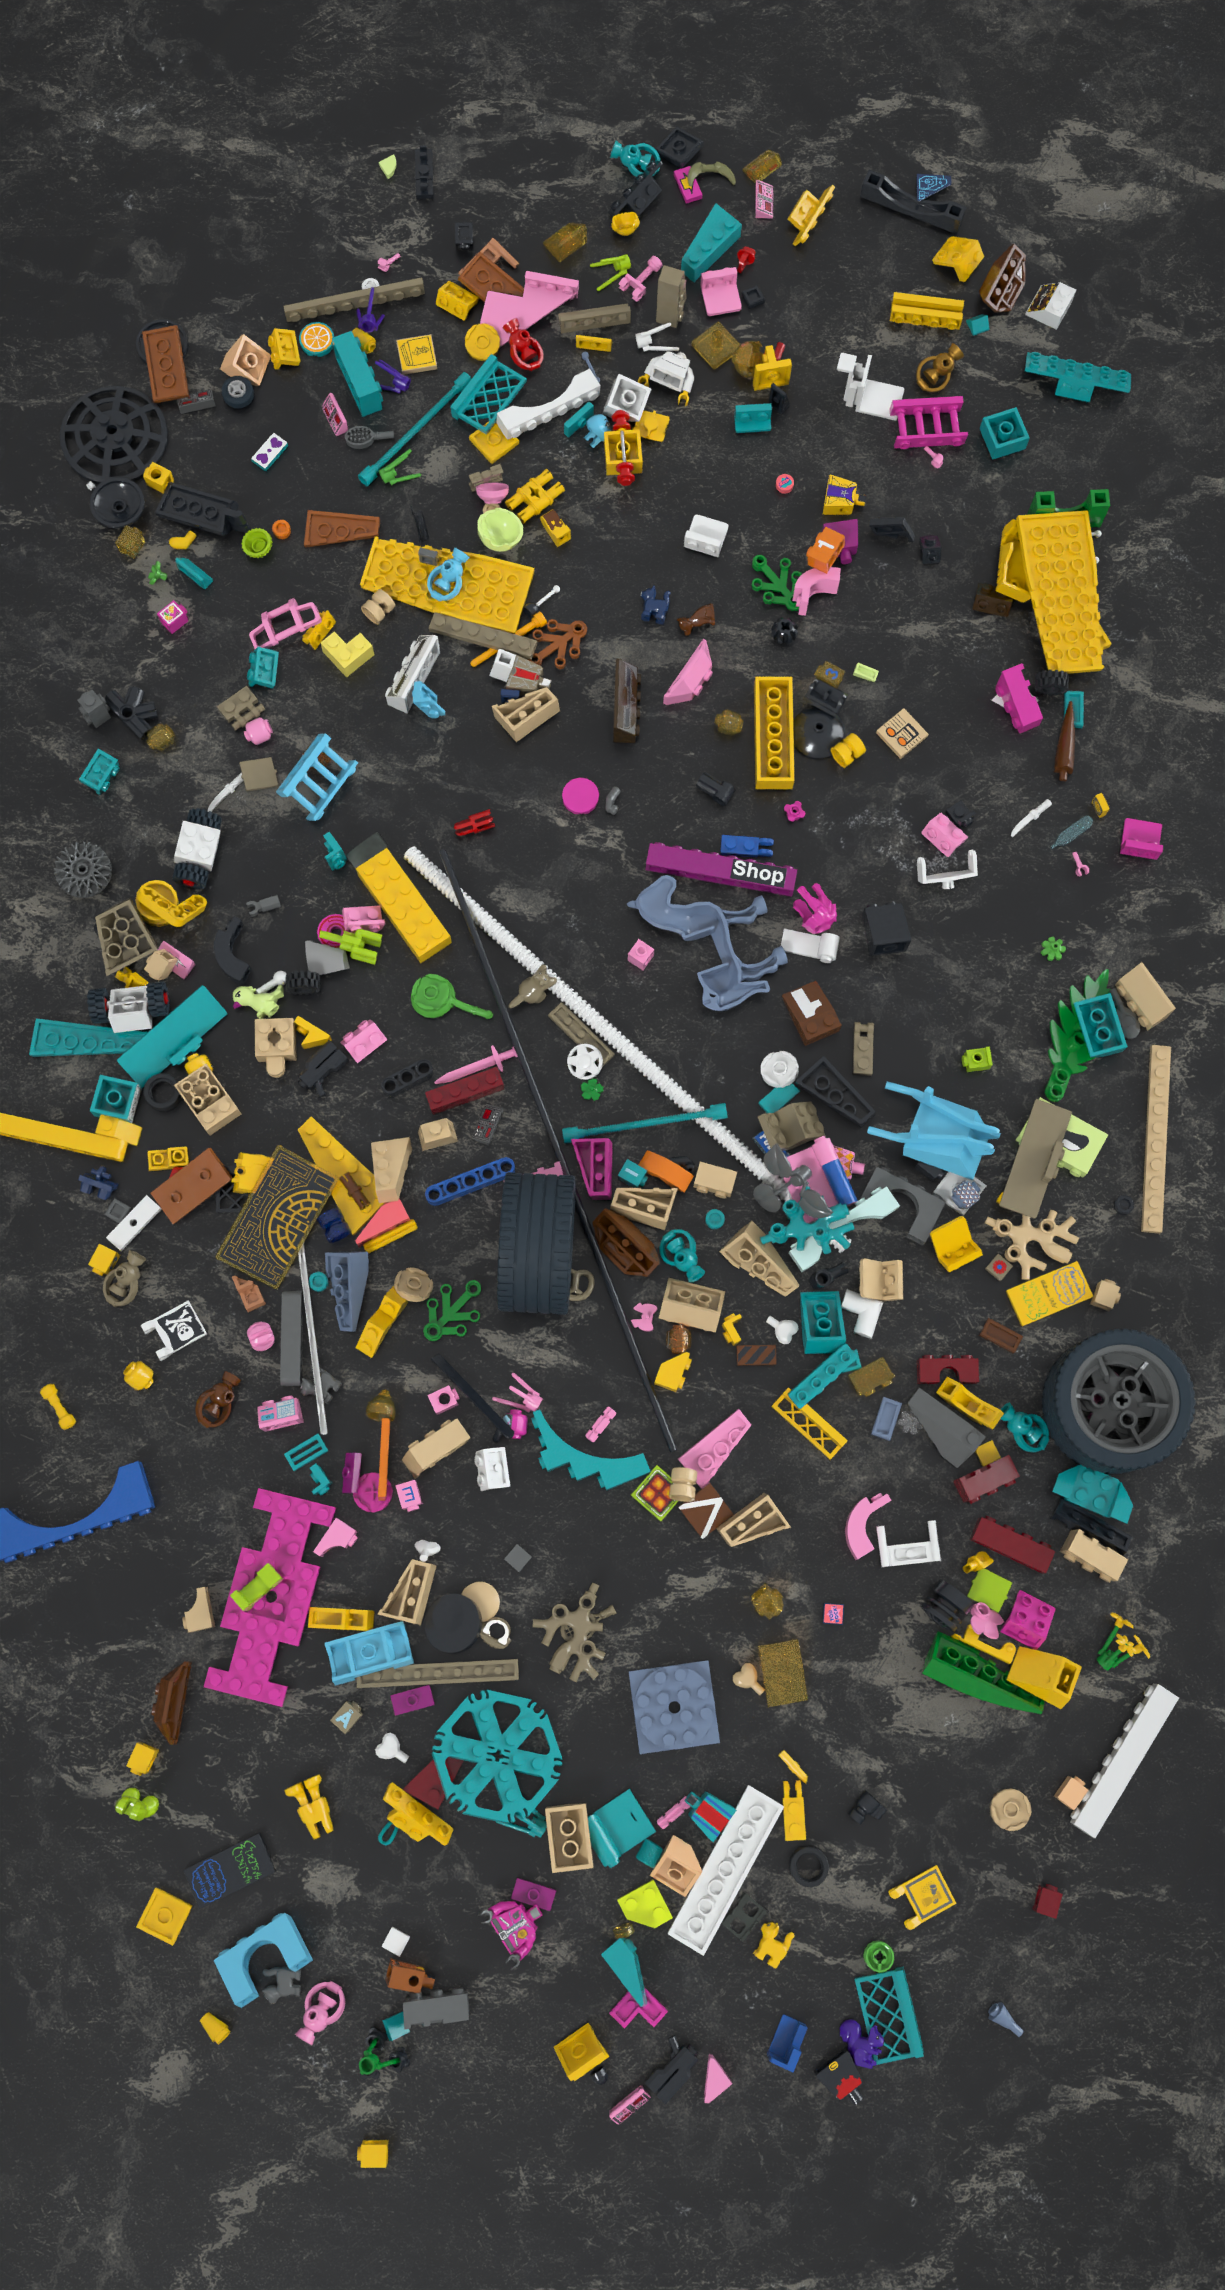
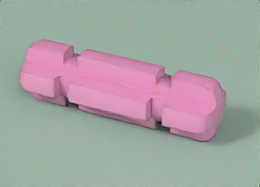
M607 1407L603 1411L604 1415H600L593 1424V1429H589L585 1435L588 1440L595 1442L599 1437L597 1435L601 1434L610 1423L609 1420L614 1418L616 1412L612 1408Z
M687 1796L682 1798L679 1804L677 1803L669 1809L664 1817L662 1815L657 1820L658 1825L662 1829H665L669 1822H673L684 1813L685 1809L691 1807L685 1802Z

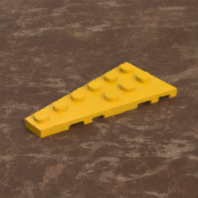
M310 1117L298 1129V1132L315 1164L318 1165V1170L335 1179L329 1191L354 1236L385 1203L378 1202L374 1175L313 1117ZM347 1172L350 1173L356 1184L361 1186V1191L371 1203L367 1207L362 1201V1204L365 1206L364 1210H360L354 1199L348 1196L347 1189L339 1180L341 1176L347 1180L344 1175Z

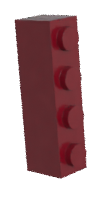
M498 1067L427 1091L425 1095L431 1112L435 1115L505 1089Z
M989 1516L978 1518L969 1540L1041 1574L1047 1573L1055 1551L1051 1549V1545L1042 1541L1040 1543L1032 1541V1536L1025 1533L1017 1534L1014 1532L1015 1529L1006 1524H1003L1002 1527L996 1524L997 1520Z

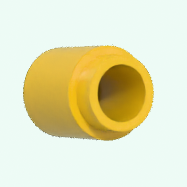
M355 328L352 332L354 337L359 338L361 351H364L365 354L373 352L376 347V340L362 329Z

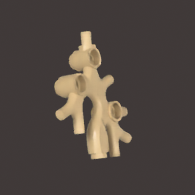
M1050 1210L1047 1219L1040 1222L1038 1228L1033 1227L1030 1217L1022 1215V1224L1019 1226L1012 1225L1007 1219L1001 1220L997 1218L995 1220L989 1216L986 1218L985 1224L992 1226V1230H995L999 1237H1006L1007 1235L1011 1237L1013 1244L1005 1251V1258L1012 1263L1018 1261L1022 1267V1280H1030L1031 1267L1044 1271L1047 1264L1028 1255L1026 1245L1029 1241L1035 1240L1039 1242L1043 1251L1056 1261L1067 1264L1072 1256V1253L1069 1252L1070 1250L1054 1243L1053 1237L1058 1236L1073 1244H1077L1079 1237L1068 1232V1229L1076 1222L1072 1216L1061 1225H1056L1054 1220L1057 1212ZM1001 1226L1005 1228V1232L1001 1231ZM1043 1226H1047L1048 1231L1044 1230ZM1010 1252H1014L1015 1257H1012Z

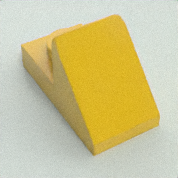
M297 1016L295 1019L296 1030L306 1036L301 1044L303 1049L324 1045L328 1040L332 1041L329 1034L303 1018Z

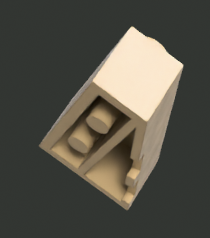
M410 1137L371 1143L375 1187L379 1203L399 1200L404 1182V1174L412 1152Z
M616 1188L610 1210L630 1220L665 1230L678 1188Z
M450 1419L440 1426V1430L437 1432L432 1430L424 1436L425 1439L419 1443L417 1440L408 1446L409 1450L402 1458V1461L414 1479L419 1477L421 1472L429 1467H433L436 1462L449 1456L468 1442L470 1436L458 1419L452 1422Z
M1071 1530L1060 1552L1065 1554L1064 1558L1073 1563L1078 1561L1082 1564L1081 1567L1091 1573L1094 1570L1100 1574L1099 1577L1109 1583L1111 1581H1118L1128 1559L1111 1548H1106L1099 1544V1541L1095 1538L1090 1539L1083 1535L1084 1532L1082 1530Z

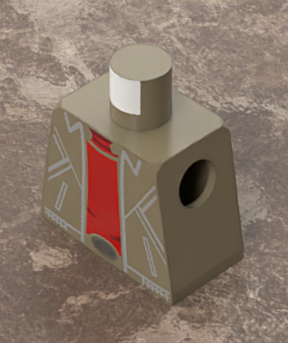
M516 655L506 689L519 690L520 696H525V694L537 691L539 688L547 687L550 689L552 680L543 678L542 666Z

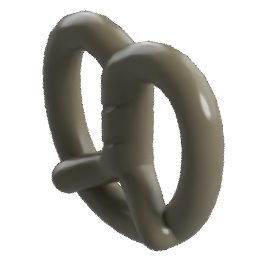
M571 1269L572 1281L569 1300H585L593 1291L595 1284L594 1276L588 1270L576 1271ZM583 1275L588 1277L589 1280L588 1288L584 1293L579 1290V1279Z

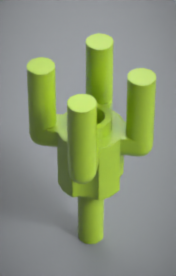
M357 929L355 933L344 931L343 936L322 930L319 938L341 943L340 949L351 952L350 956L352 959L376 964L377 952L364 949V945L369 944L380 947L382 934Z

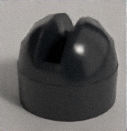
M604 2065L596 2068L590 2074V2077L594 2083L602 2085L608 2080V2072Z

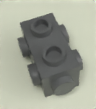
M91 690L83 693L77 700L80 704L78 709L89 725L92 723L95 728H98L111 718L108 713L110 709L100 693L96 695Z

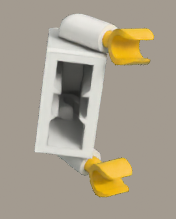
M668 351L663 356L651 359L644 372L645 375L639 377L638 383L646 382L644 386L649 387L648 379L650 377L651 380L681 392L682 390L683 393L678 397V404L681 399H685L686 407L689 402L688 393L691 391L694 375L689 367L690 361L686 359L684 353L674 354Z

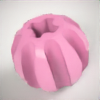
M255 1322L247 1330V1336L254 1350L264 1351L274 1344L275 1338L267 1322Z

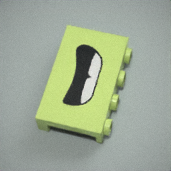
M1041 1097L1038 1099V1100H1041V1101L1050 1103V1102L1044 1100V1099L1041 1098ZM1071 1115L1062 1141L1064 1143L1062 1149L1065 1150L1062 1161L1058 1160L1057 1167H1065L1070 1170L1072 1175L1084 1177L1091 1168L1108 1134ZM1028 1120L1026 1121V1123H1025L1023 1129L1021 1130L1020 1134H1019V1135L1017 1136V1138H1016V1141L1019 1142V1145H1020L1022 1136H1023V1134H1024V1131H1025V1128H1026V1125H1027Z

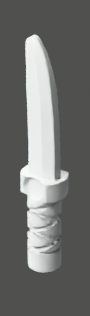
M242 772L230 784L227 783L225 785V788L209 805L208 812H212L229 793L232 794L235 791L234 789L243 782V779H241Z
M1046 799L1036 809H1032L1015 826L1011 836L1014 837L1030 821L1036 820L1045 809L1052 805L1051 801Z

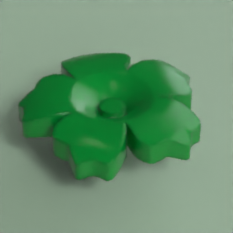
M592 1078L588 1080V1084L585 1082L581 1084V1091L584 1092L582 1097L584 1099L590 1100L592 1097L593 1101L599 1100L600 1093L604 1091V1087L600 1083L597 1084V1079Z

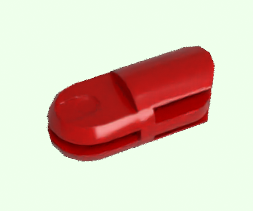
M490 809L470 815L468 819L455 823L454 829L457 830L455 834L458 836L472 832L475 834L495 827V824L492 822L493 817L487 816L491 814Z

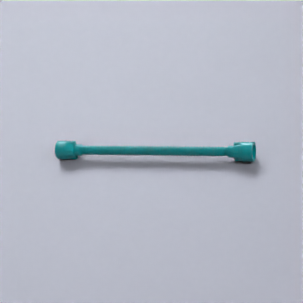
M463 372L454 381L455 385L418 423L389 449L377 463L371 467L368 465L358 475L359 480L365 486H369L378 477L379 469L425 426L454 395L462 392L472 378L466 372Z
M721 1103L710 1105V1108L702 1110V1112L695 1111V1113L690 1112L675 1116H665L663 1118H651V1120L646 1119L644 1121H632L617 1125H607L605 1127L600 1126V1128H588V1130L578 1129V1126L563 1128L562 1132L564 1143L566 1144L572 1143L571 1139H580L593 1134H605V1132L624 1131L639 1127H649L651 1125L656 1126V1124H668V1122L675 1123V1121L700 1119L702 1117L718 1120L728 1118L726 1104Z

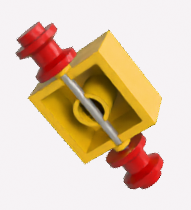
M618 410L612 415V421L615 422L613 431L604 432L606 475H618L617 482L623 486H628L635 481L634 474L642 473L643 461L640 429L630 430V424L627 423L630 419L629 413L624 410Z

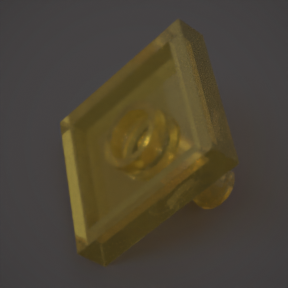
M719 321L692 341V346L714 370L741 350L740 343Z

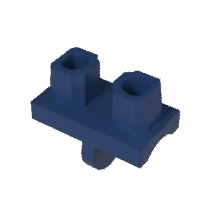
M100 1166L98 1170L92 1168L91 1174L86 1172L84 1175L81 1174L78 1179L82 1181L80 1191L91 1194L94 1186L98 1187L97 1197L103 1200L110 1198L112 1191L117 1190L118 1184L109 1181L111 1174L106 1173L105 1166Z

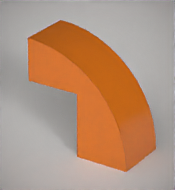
M648 1150L639 1163V1166L647 1170L648 1175L660 1178L671 1188H678L677 1190L681 1192L686 1191L694 1177L676 1163Z

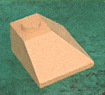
M243 334L226 353L220 370L230 377L242 376L247 378L252 385L260 386L271 355Z
M673 1835L650 1876L686 1897L701 1875L702 1869L691 1845Z

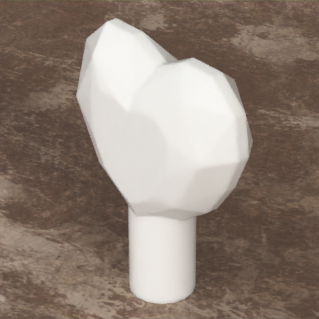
M769 1316L766 1321L775 1328L776 1337L782 1344H789L792 1340V1335L799 1330L798 1324L795 1321L783 1320L779 1322L772 1316Z
M420 1540L415 1543V1548L421 1554L420 1560L422 1562H426L428 1556H432L440 1551V1546L436 1542Z
M392 1733L385 1734L382 1743L375 1749L376 1755L379 1758L391 1759L396 1757L403 1763L409 1758L407 1754L400 1750V1743L396 1735Z

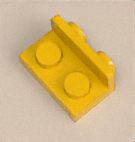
M448 281L438 289L436 305L456 317L466 320L468 311L478 303L479 297Z
M274 328L272 334L268 337V346L271 347V361L274 363V369L279 370L281 364L298 366L300 357L295 331Z

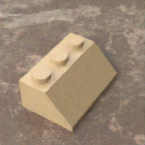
M1143 963L1137 965L1115 984L1119 995L1127 1001L1128 1008L1136 1013L1139 1023L1146 1027L1147 1030L1165 1020L1176 1009Z
M668 1278L659 1319L716 1332L725 1291Z
M586 1803L546 1807L545 1813L552 1873L594 1868Z

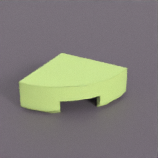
M394 154L379 162L380 168L388 179L393 176L396 169Z

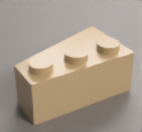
M547 687L525 694L523 698L508 700V703L492 706L495 719L516 742L560 711L558 699Z
M763 1493L716 1529L726 1543L733 1547L755 1538L772 1534L773 1532L791 1528V1526L769 1495Z
M412 1559L399 1579V1583L393 1592L390 1593L387 1602L378 1612V1615L421 1625L436 1565Z

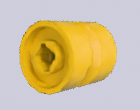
M854 733L845 737L843 743L839 742L831 748L833 758L843 768L850 765L854 758L857 759L866 752L863 742Z

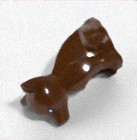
M712 603L698 608L690 618H677L679 627L686 636L690 635L693 627H700L706 623L712 626L715 625Z

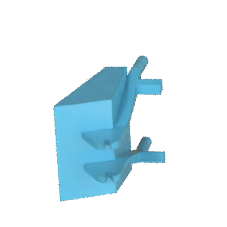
M887 1081L885 1089L912 1096L921 1102L913 1124H911L909 1133H892L869 1126L867 1133L905 1143L903 1148L904 1156L973 1180L982 1155H992L995 1151L993 1149L994 1146L987 1143L988 1139L999 1138L1000 1130L984 1124L977 1111L933 1096L934 1089L929 1086L922 1092Z

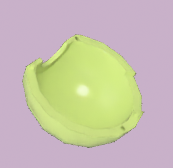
M495 508L480 515L478 519V535L483 544L489 549L499 552L508 551L521 540L523 525L513 512L502 508Z

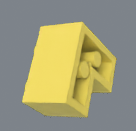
M334 631L321 642L323 653L346 677L374 656L373 646L361 633L346 644Z

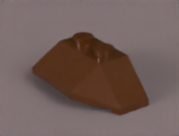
M1012 244L993 263L979 290L982 300L994 312L1011 311L1025 285L1026 268L1024 261H1026V255L1015 244Z
M605 1208L592 1222L600 1250L624 1274L648 1277L660 1264L654 1244L627 1217Z
M184 1661L161 1678L160 1683L158 1682L156 1685L155 1695H158L157 1703L153 1704L151 1714L154 1716L153 1721L170 1745L178 1743L192 1661Z

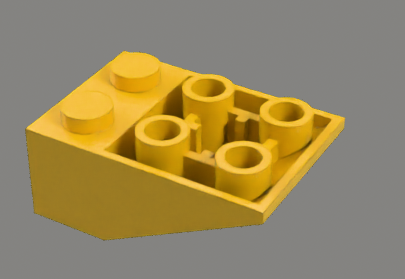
M1019 1646L1006 1680L1062 1709L1071 1699L1082 1666L1062 1656Z

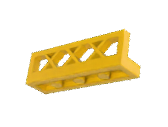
M788 1387L771 1407L831 1460L847 1440L808 1404L801 1409L797 1408L788 1396V1393L791 1391ZM785 1398L791 1403V1411H782L778 1404ZM802 1413L806 1418V1424L798 1425L794 1421V1414ZM809 1427L819 1428L821 1438H812L809 1435ZM824 1440H832L837 1447L829 1453L824 1449Z

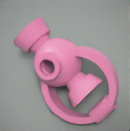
M332 1981L322 1982L315 1985L308 1992L305 1999V2013L303 2016L305 2027L300 2028L295 2035L312 2046L315 2039L314 2033L321 2032L327 2025L334 2023L340 2018L345 2008V1996L341 1986ZM326 1987L333 1993L339 1994L340 1997L339 2007L331 2017H329L327 2010L329 2008L332 2009L337 2002L322 1992L319 1993V2004L311 2006L313 1996L320 1989Z

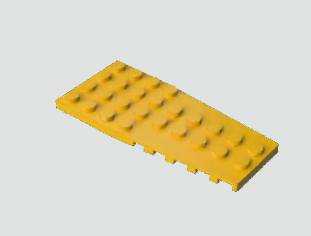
M1088 510L1018 515L1016 521L1024 572L1048 671L1062 670L1067 672V674L1101 671L1104 665H1102L1101 657L1103 647L1100 644L1102 633L1099 630V594L1096 591V586L1098 585L1097 567Z
M379 537L374 538L360 582L362 589L374 593L381 589L394 600L433 613H440L515 634L517 631L523 606L525 605L535 572L534 568L485 555L464 552L470 558L461 564L463 567L461 590L454 598L440 602L431 597L427 587V580L434 568L442 565L448 559H453V552L450 549L442 548V550H438L428 545L421 547L438 552L439 561L437 566L419 561L418 552L421 546H415L411 542L404 544L398 543L393 539L386 541L379 539ZM439 573L433 580L432 588L445 596L453 591L456 582H450V593L442 590L434 584L438 578L441 579L443 577Z

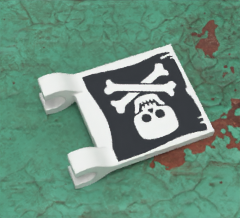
M189 1301L141 1325L145 1334L156 1329L166 1346L156 1352L160 1361L207 1335Z

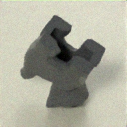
M319 1368L323 1400L328 1405L333 1399L328 1391L331 1388L335 1392L338 1391L342 1383L334 1379L332 1374L326 1370ZM302 1378L300 1385L301 1394L304 1396L313 1394L316 1397L314 1382L310 1379Z
M283 1966L263 1970L264 1976L276 1975L277 1986L269 1985L262 1990L264 1997L269 2003H276L280 1997L290 1995L301 1996V1985L293 1984L294 1978L300 1981L301 1969L294 1972L289 1967Z

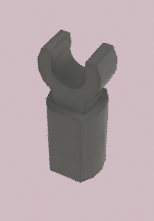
M278 895L260 899L259 902L249 901L246 903L248 908L255 907L254 911L249 912L251 917L257 916L261 911L266 912L281 907Z

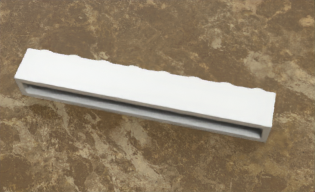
M1153 1683L1152 1686L1149 1685L1144 1692V1700L1136 1705L1133 1711L1135 1715L1132 1720L1129 1719L1125 1723L1123 1735L1115 1740L1113 1744L1114 1750L1111 1755L1108 1754L1102 1762L1104 1766L1100 1773L1097 1772L1092 1778L1093 1785L1082 1799L1081 1805L1071 1813L1070 1817L1072 1819L1070 1823L1093 1838H1096L1179 1697L1159 1684Z

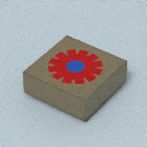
M997 1254L985 1270L1001 1281L1013 1265Z

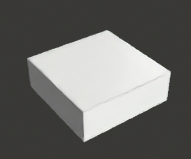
M392 1926L382 1947L400 1957L410 1936Z

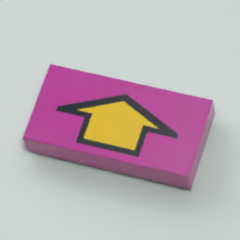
M690 166L674 171V177L686 204L702 199V192L696 178L692 186L688 184Z

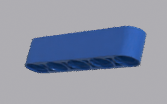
M507 1157L501 1158L434 1184L426 1189V1199L430 1205L438 1206L505 1179V1174L507 1173L502 1171L501 1167L504 1164H509L512 1168L508 1172H515L514 1162ZM486 1171L494 1173L490 1179L484 1178L483 1174ZM468 1178L476 1180L472 1186L466 1185L465 1181ZM450 1185L458 1187L454 1193L448 1192L447 1189ZM432 1192L440 1194L436 1200L430 1199L429 1196Z

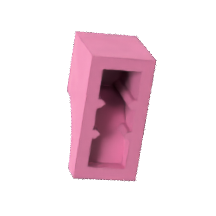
M336 1518L313 1552L322 1557L328 1550L334 1547L342 1546L346 1549L348 1546L352 1547L358 1538L356 1536L357 1531Z

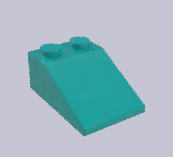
M839 1291L800 1292L804 1354L834 1353L841 1345L846 1343Z
M619 1938L601 1955L639 2006L645 2007L648 2002L638 1955L635 1953L637 1948L630 1939Z

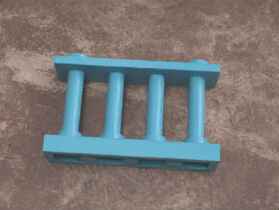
M318 734L276 791L281 797L292 796L310 811L306 817L309 821L319 820L323 816V810L348 776L350 777L356 771L355 767L358 764L356 760H348L346 762L329 747L328 742L331 738L327 734ZM324 752L342 768L337 777L318 761L317 757L320 753ZM310 767H314L332 783L326 792L307 776L306 772ZM299 781H303L321 797L315 806L296 790Z

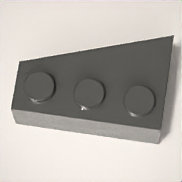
M463 1987L452 1988L451 1992H443L442 1989L431 1990L430 1994H422V1991L420 1993L410 1992L409 1996H406L403 2001L404 2030L411 2029V2025L423 2024L425 2027L430 2026V2023L442 2022L445 2024L469 2020L468 1990L463 1991Z

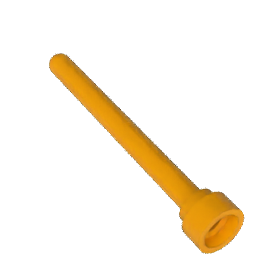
M539 611L533 615L534 617L531 619V622L517 630L515 634L523 636L535 627L542 628L547 625L544 615ZM488 649L473 659L470 663L471 666L476 667L496 654L498 650Z

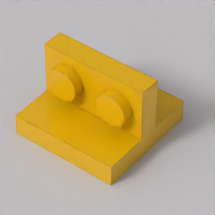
M773 345L766 346L765 354H762L763 364L755 365L754 391L771 388L772 383L777 386L789 385L792 368L791 359L776 361Z
M589 2023L554 2046L555 2052L570 2081H576L609 2057Z

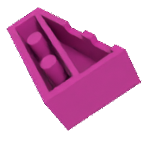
M1023 663L1002 671L996 685V693L1002 698L1005 711L1010 713L1012 724L1015 729H1018L1019 733L1039 726L1043 719L1036 698L1031 696L1027 687L1030 686L1029 680L1025 681L1021 670L1024 669Z
M609 1138L571 1139L589 1196L592 1200H612L611 1140Z

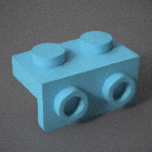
M422 681L414 682V689L412 690L413 703L430 718H438L445 715L446 711L437 704V695Z

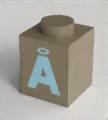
M346 1701L330 1721L344 1734H347L362 1717V1707L355 1701Z

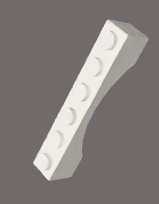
M588 369L574 376L567 390L552 402L536 407L511 406L498 412L497 425L507 440L512 437L516 438L527 430H533L537 425L547 423L558 415H564L567 411L578 408L589 400H595L600 395L601 385L592 371Z

